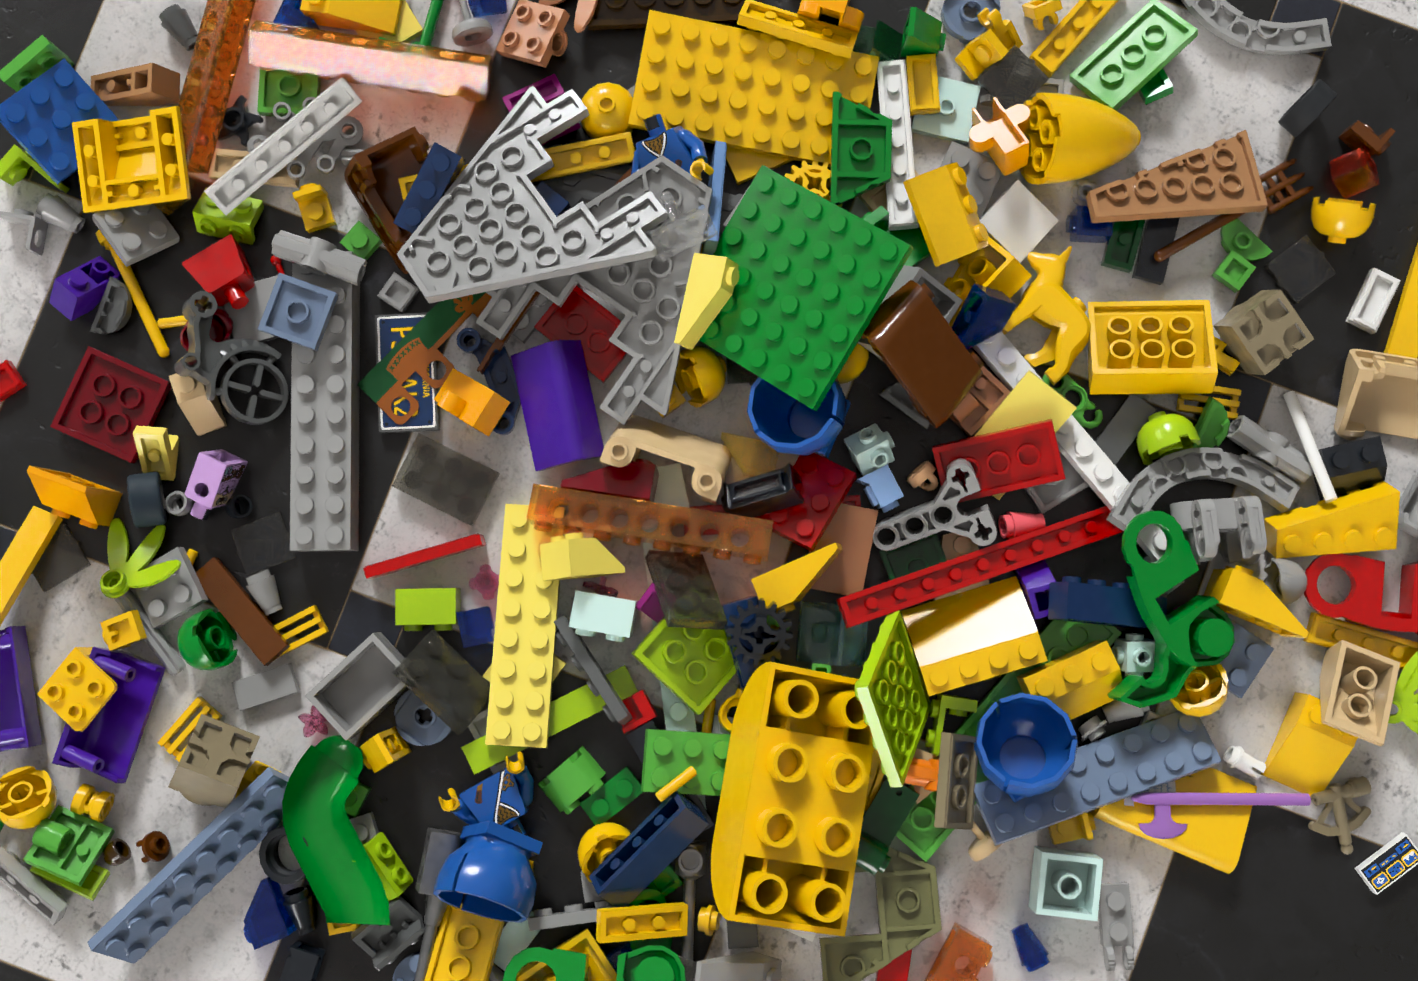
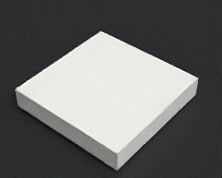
M1015 180L979 219L980 223L986 227L988 236L1014 256L1019 263L1026 258L1059 221L1019 180Z

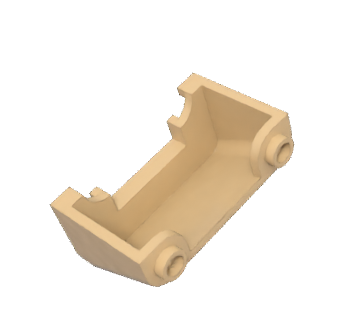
M1363 349L1349 350L1345 362L1334 423V430L1337 435L1347 440H1356L1358 437H1363L1366 431L1418 439V358Z
M632 415L626 425L619 422L604 446L600 458V463L604 467L610 465L614 467L627 466L631 461L639 459L641 450H645L694 467L691 480L693 490L702 496V501L713 505L717 504L731 463V454L726 446L638 415Z

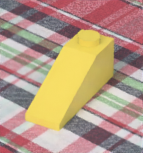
M694 253L674 343L686 349H693L732 296L734 286L739 280V265L728 257Z

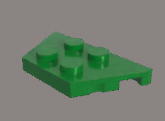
M833 92L830 202L838 206L890 182L892 120L880 113H873L868 107L860 103L857 105L843 98L839 92Z

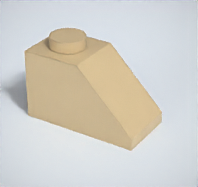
M177 373L169 376L177 403L197 436L227 426L217 395H215L214 400H207L206 385L191 376L183 377Z

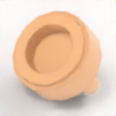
M924 461L908 475L907 481L913 488L919 486L926 491L935 490L938 486V479L933 474L936 468L929 461ZM928 479L931 483L928 484L925 482V480Z

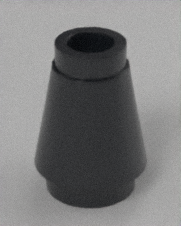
M307 886L287 891L283 895L285 901L282 904L298 934L305 935L313 932L316 929L313 893L308 891Z

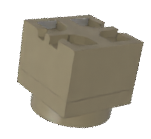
M1281 289L1259 291L1246 302L1233 307L1223 319L1213 325L1220 335L1221 341L1227 344L1224 349L1229 355L1240 362V366L1246 374L1266 375L1280 365L1282 360L1288 359L1292 356L1293 352L1300 350L1314 340V337Z
M201 714L168 788L179 791L192 803L202 806L216 805L225 809L231 803L239 788L260 736Z

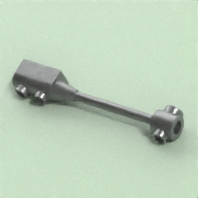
M429 827L427 829L415 887L418 893L426 894L424 924L426 925L414 981L425 980L437 927L440 925L448 905L437 898L433 891L436 877L446 858L466 843V841L460 838L461 833Z
M693 840L675 860V873L684 879L683 902L688 904L687 936H682L681 962L685 968V981H692L696 879L705 875L707 843L699 840Z

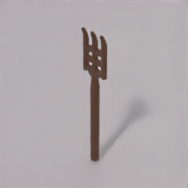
M1296 158L1287 160L1260 175L1261 182H1265L1269 188L1266 191L1264 190L1268 203L1266 209L1269 215L1305 196L1314 188L1311 185L1295 192L1291 184L1301 179L1305 172H1300L1286 178L1283 171L1297 161ZM1273 176L1277 177L1280 182L1279 184H1275L1272 179ZM1283 189L1288 195V197L1284 198L1282 193L1280 192ZM1273 195L1277 203L1273 204L1269 197ZM1245 213L1218 215L1154 253L1155 260L1158 262L1164 261Z

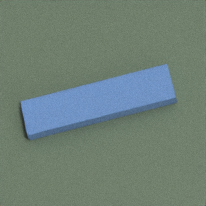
M715 141L710 162L714 172L712 175H709L708 186L712 188L713 194L702 247V254L708 255L715 253L719 241L727 150L726 142Z

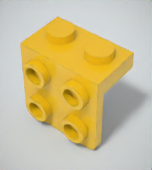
M75 647L37 693L75 731H84L118 689L117 683L89 658L93 647Z

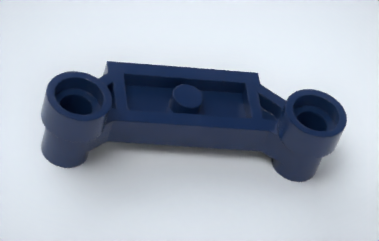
M472 328L462 329L456 339L459 348L466 353L475 355L479 364L493 344L481 338L480 334ZM470 339H475V344L473 346L468 347V341ZM504 346L501 352L497 349L493 351L495 355L484 372L489 389L510 402L493 429L499 435H508L514 430L521 405L513 365ZM503 420H508V426L501 429L500 423Z

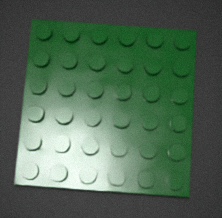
M762 165L720 236L716 251L713 253L715 256L728 257L739 265V280L734 286L732 296L700 338V341L812 410L817 411L914 248L910 244Z

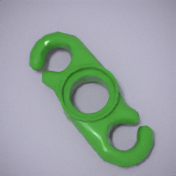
M1044 374L1042 380L1050 386V380ZM1066 374L1061 378V385L1053 389L1064 398L1068 391L1077 392L1080 396V403L1076 406L1077 409L1072 415L1082 427L1088 429L1096 428L1102 422V411H1095V419L1089 422L1084 419V412L1086 410H1094L1096 406L1093 402L1089 401L1084 388Z

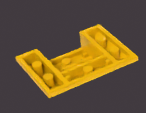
M173 106L150 110V116L119 121L97 118L72 122L83 213L191 199L180 107Z

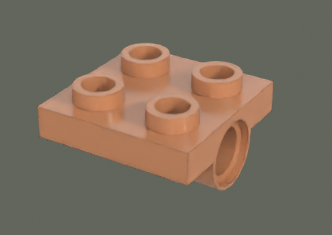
M519 0L496 51L501 56L546 68L552 55L561 56L566 51L568 37L564 28L570 15L565 9L528 0Z
M984 366L980 368L983 375L949 417L969 437L987 421L1010 393Z

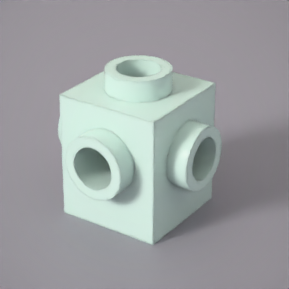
M876 423L844 439L852 461L863 476L895 461L891 448L895 447V444L888 431L882 432Z
M1125 633V638H1117L1111 650L1120 670L1125 672V676L1131 674L1143 676V672H1153L1155 640L1144 638V634Z

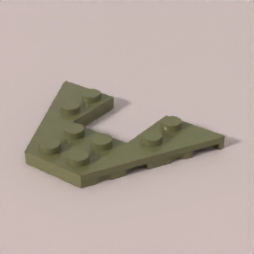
M889 847L887 855L891 857L887 868L883 873L877 871L874 875L879 933L819 938L822 981H861L888 965L906 951L916 947L926 938L942 930L935 866ZM856 865L855 873L868 872Z

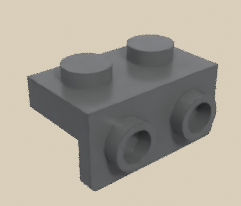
M401 896L389 901L390 925L362 924L351 933L352 940L373 958V966L378 971L384 966L392 964L404 949L418 942L425 932L422 915Z

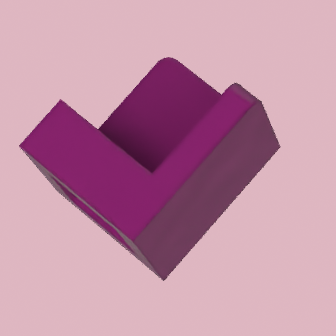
M652 582L637 602L635 608L659 623L678 600Z

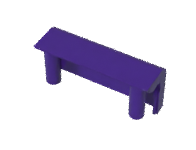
M581 340L550 341L511 355L535 471H545L574 461L601 457L604 445Z
M10 626L0 630V752L43 744L26 626Z
M93 647L89 658L117 683L118 689L84 731H75L67 723L65 724L52 764L69 768H83L115 783H126L166 668L120 650L109 651L108 648Z

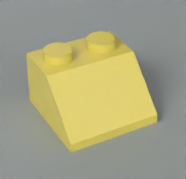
M581 532L551 537L550 543L540 545L543 581L596 578L625 573V566L596 538H584Z

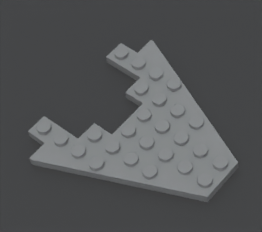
M534 86L529 87L398 251V258L429 304L540 280L573 275L579 272L642 260L658 255L655 246L646 236L645 232L668 219V215L651 191L598 222L583 201L556 217L532 184V179L554 167L552 159L544 150L542 144L589 116L587 107L573 89L546 103Z
M663 155L585 204L596 220L600 222L651 191L668 215V219L645 232L646 236L655 246L658 255L642 260L579 272L573 275L487 291L486 293L492 296V298L476 320L477 324L503 340L536 291L561 307L577 283L623 313L625 317L609 341L632 356L633 359L599 407L623 425L627 424L642 401L665 417L668 414L682 347L674 343L693 255L694 253H701L713 194L712 188Z

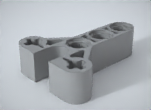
M961 458L953 460L947 466V478L933 500L878 521L873 533V542L876 547L884 551L893 550L943 530L969 537L979 546H987L993 543L997 536V530L988 504L970 511H964L957 505L961 498L981 490L971 463ZM958 468L962 472H967L965 473L966 487L959 477H954L955 470ZM944 506L949 508L952 513L947 519H939L934 514L936 509ZM915 517L923 522V526L918 530H912L907 526L906 522L910 518ZM977 517L979 518L981 524H983L984 527L987 528L988 533L986 535H982V533L978 531ZM888 528L895 533V537L886 541L880 538L878 533L880 530Z

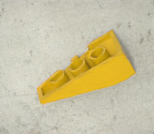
M989 236L987 240L989 246L960 257L957 261L960 265L952 278L948 277L943 284L963 300L949 322V325L956 334L1009 300L1032 276L1014 256Z

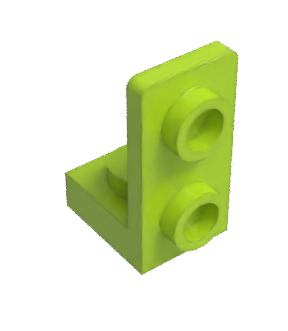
M15 144L0 160V179L12 186L16 182L21 181L32 166L55 187L65 193L70 190L63 182L57 185L26 150L24 151Z
M938 694L937 700L932 699L930 717H934L933 727L927 730L925 747H929V753L939 756L946 708H950L949 714L967 717L968 712L976 713L978 700L947 694Z

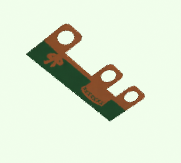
M483 292L439 301L357 385L396 424L402 425L406 423L418 410L419 403L402 384L416 371L432 388H440L454 368V365L438 348L472 313L479 317L492 296ZM433 361H441L446 367L444 377L439 380L430 378L427 373L428 365ZM398 397H404L410 403V410L404 416L395 415L391 409L392 402Z

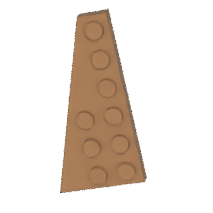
M1247 130L1237 133L1235 137L1225 140L1223 138L1218 140L1212 146L1202 150L1198 148L1162 162L1158 167L1147 171V169L1139 171L1135 176L1128 179H1119L1093 189L1086 196L1092 223L1263 212L1268 206Z

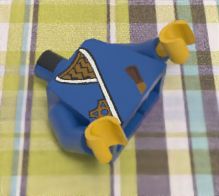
M661 114L644 120L650 137L636 143L637 149L634 151L631 175L661 155L700 181H702L701 172L703 170L708 175L713 174V168L707 164L708 159L704 142L692 132L683 129L682 126L666 130Z
M517 752L518 761L516 762L510 761L509 757L506 756V768L459 794L461 799H458L453 788H449L448 793L451 799L443 800L440 796L438 797L441 808L447 812L451 811L469 825L491 820L521 834H526L518 817L524 815L530 809L529 805L533 801L534 779L524 763L523 753Z

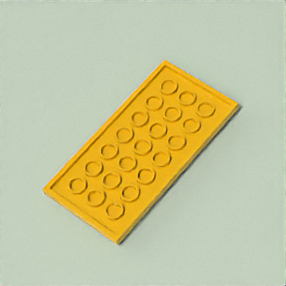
M649 10L628 127L648 131L644 120L661 114L666 130L682 126L683 129L689 130L705 143L715 144V141L726 142L727 147L789 158L801 162L805 160L811 164L813 161H817L818 165L821 166L823 163L829 162L828 167H831L833 92H839L843 98L857 105L860 103L870 109L879 57L852 51L850 58L835 56L830 52L817 48H808L803 44L787 39H779L771 34Z

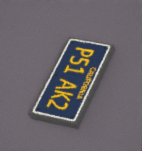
M427 313L375 315L376 365ZM437 361L431 362L427 368L429 377L434 380H438ZM416 371L402 384L419 403L418 410L406 423L402 425L396 424L378 406L379 433L440 431L439 406L436 405L438 402L434 400L438 393V388H432ZM398 397L392 402L391 409L395 415L404 416L410 410V403L406 398Z

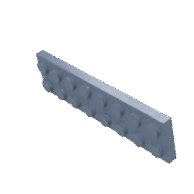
M1178 711L1078 747L1074 768L1054 790L1032 797H1024L1014 803L1008 793L1003 792L994 783L987 780L975 785V801L993 843L997 846L1220 764L1222 760L1200 717L1189 716Z
M271 767L263 771L87 942L91 951L133 964L144 957L150 948L164 937L183 916L187 915L205 895L211 892L213 887L230 873L248 853L256 848L268 832L277 828L279 823L283 821L282 800L290 777Z

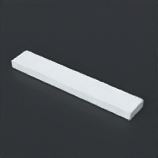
M906 59L880 61L877 68L880 114L892 120L891 180L885 184L887 211L889 212V231L919 228V223L903 184L904 181L915 177Z
M341 77L204 190V192L227 215L363 101L347 81Z

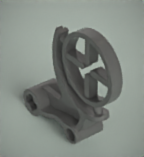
M207 291L196 292L182 307L183 316L188 321L189 348L188 353L175 363L176 373L183 377L191 376L206 385L207 400H214L215 395H220L222 404L227 412L242 423L261 425L275 419L286 407L289 396L285 377L273 365L274 361H277L282 354L267 344L252 339L237 338L222 342L213 341L209 336L213 314L217 310V301ZM196 303L202 305L201 309L205 310L203 313L198 311L199 307L195 306ZM255 353L268 358L266 361L252 358L239 362L235 355ZM229 359L233 366L224 374L220 388H215L218 371L223 363ZM255 365L252 388L254 389L260 386L263 368L275 377L279 384L281 395L266 390H261L257 394L260 398L279 402L278 408L271 416L260 419L253 418L257 403L256 395L249 398L246 415L241 414L234 408L229 399L227 389L245 394L251 391L250 386L229 381L230 376L237 368Z

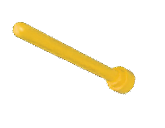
M98 230L95 233L101 246H104L106 250H110L158 355L161 358L168 357L170 350L131 266L126 267L104 235Z

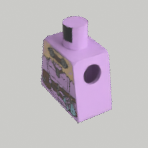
M223 449L199 452L185 491V496L195 501L190 514L198 519L208 520L212 508L224 506L229 498H231L248 461Z

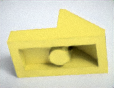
M137 425L133 431V437L142 472H159L161 480L174 481L179 437L177 435H168L167 428Z

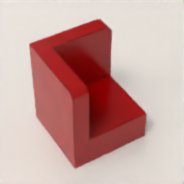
M645 689L622 700L634 718L625 725H622L623 728L621 729L624 734L658 716Z

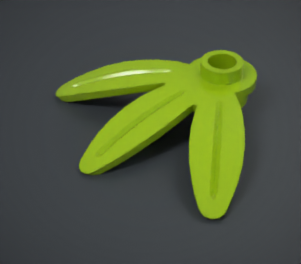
M115 518L111 521L107 542L110 570L105 572L100 579L101 591L106 597L118 598L124 595L129 588H143L156 585L169 578L180 568L181 561L170 560L144 569L154 558L162 544L166 530L165 525L156 526L128 560L129 540L125 526L120 518Z
M1417 651L1407 662L1398 678L1392 704L1398 707V712L1390 714L1388 723L1396 724L1403 721L1407 727L1418 734V693L1414 694L1418 689Z

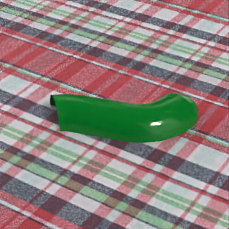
M333 735L323 739L315 747L311 745L292 772L282 800L283 826L289 845L325 913L326 923L390 925L389 902L382 881L345 811L346 799L360 782L357 778L363 768V754L361 749L350 741H346L341 735ZM303 837L306 839L308 846L304 842Z

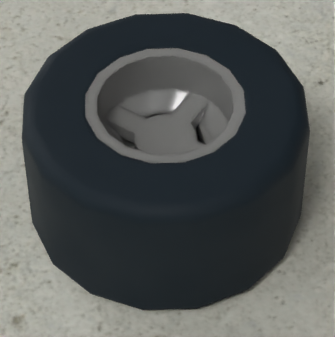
M159 472L129 475L127 477V491L135 527L141 528L165 524L167 522V512Z

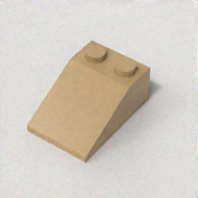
M1344 640L1339 641L1326 650L1319 677L1321 723L1380 747L1383 746L1400 662Z

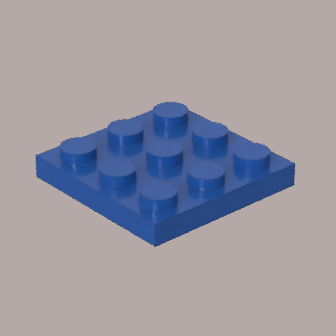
M65 58L0 104V123L57 185L78 170L72 122L97 118L119 121L116 115Z

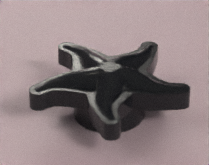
M243 95L238 97L232 107L221 110L218 106L214 107L213 110L221 119L223 125L221 131L215 134V138L222 141L237 135L241 139V144L247 147L249 141L248 128L255 123H263L264 120L259 115L246 113L245 102L247 99Z

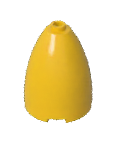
M1036 93L1032 100H1026L1023 104L1030 110L1029 127L1023 131V134L1029 140L1028 165L1019 170L1023 178L1030 184L1060 183L1091 176L1119 163L1134 152L1140 144L1141 133L1137 126L1126 116L1097 101L1062 93Z

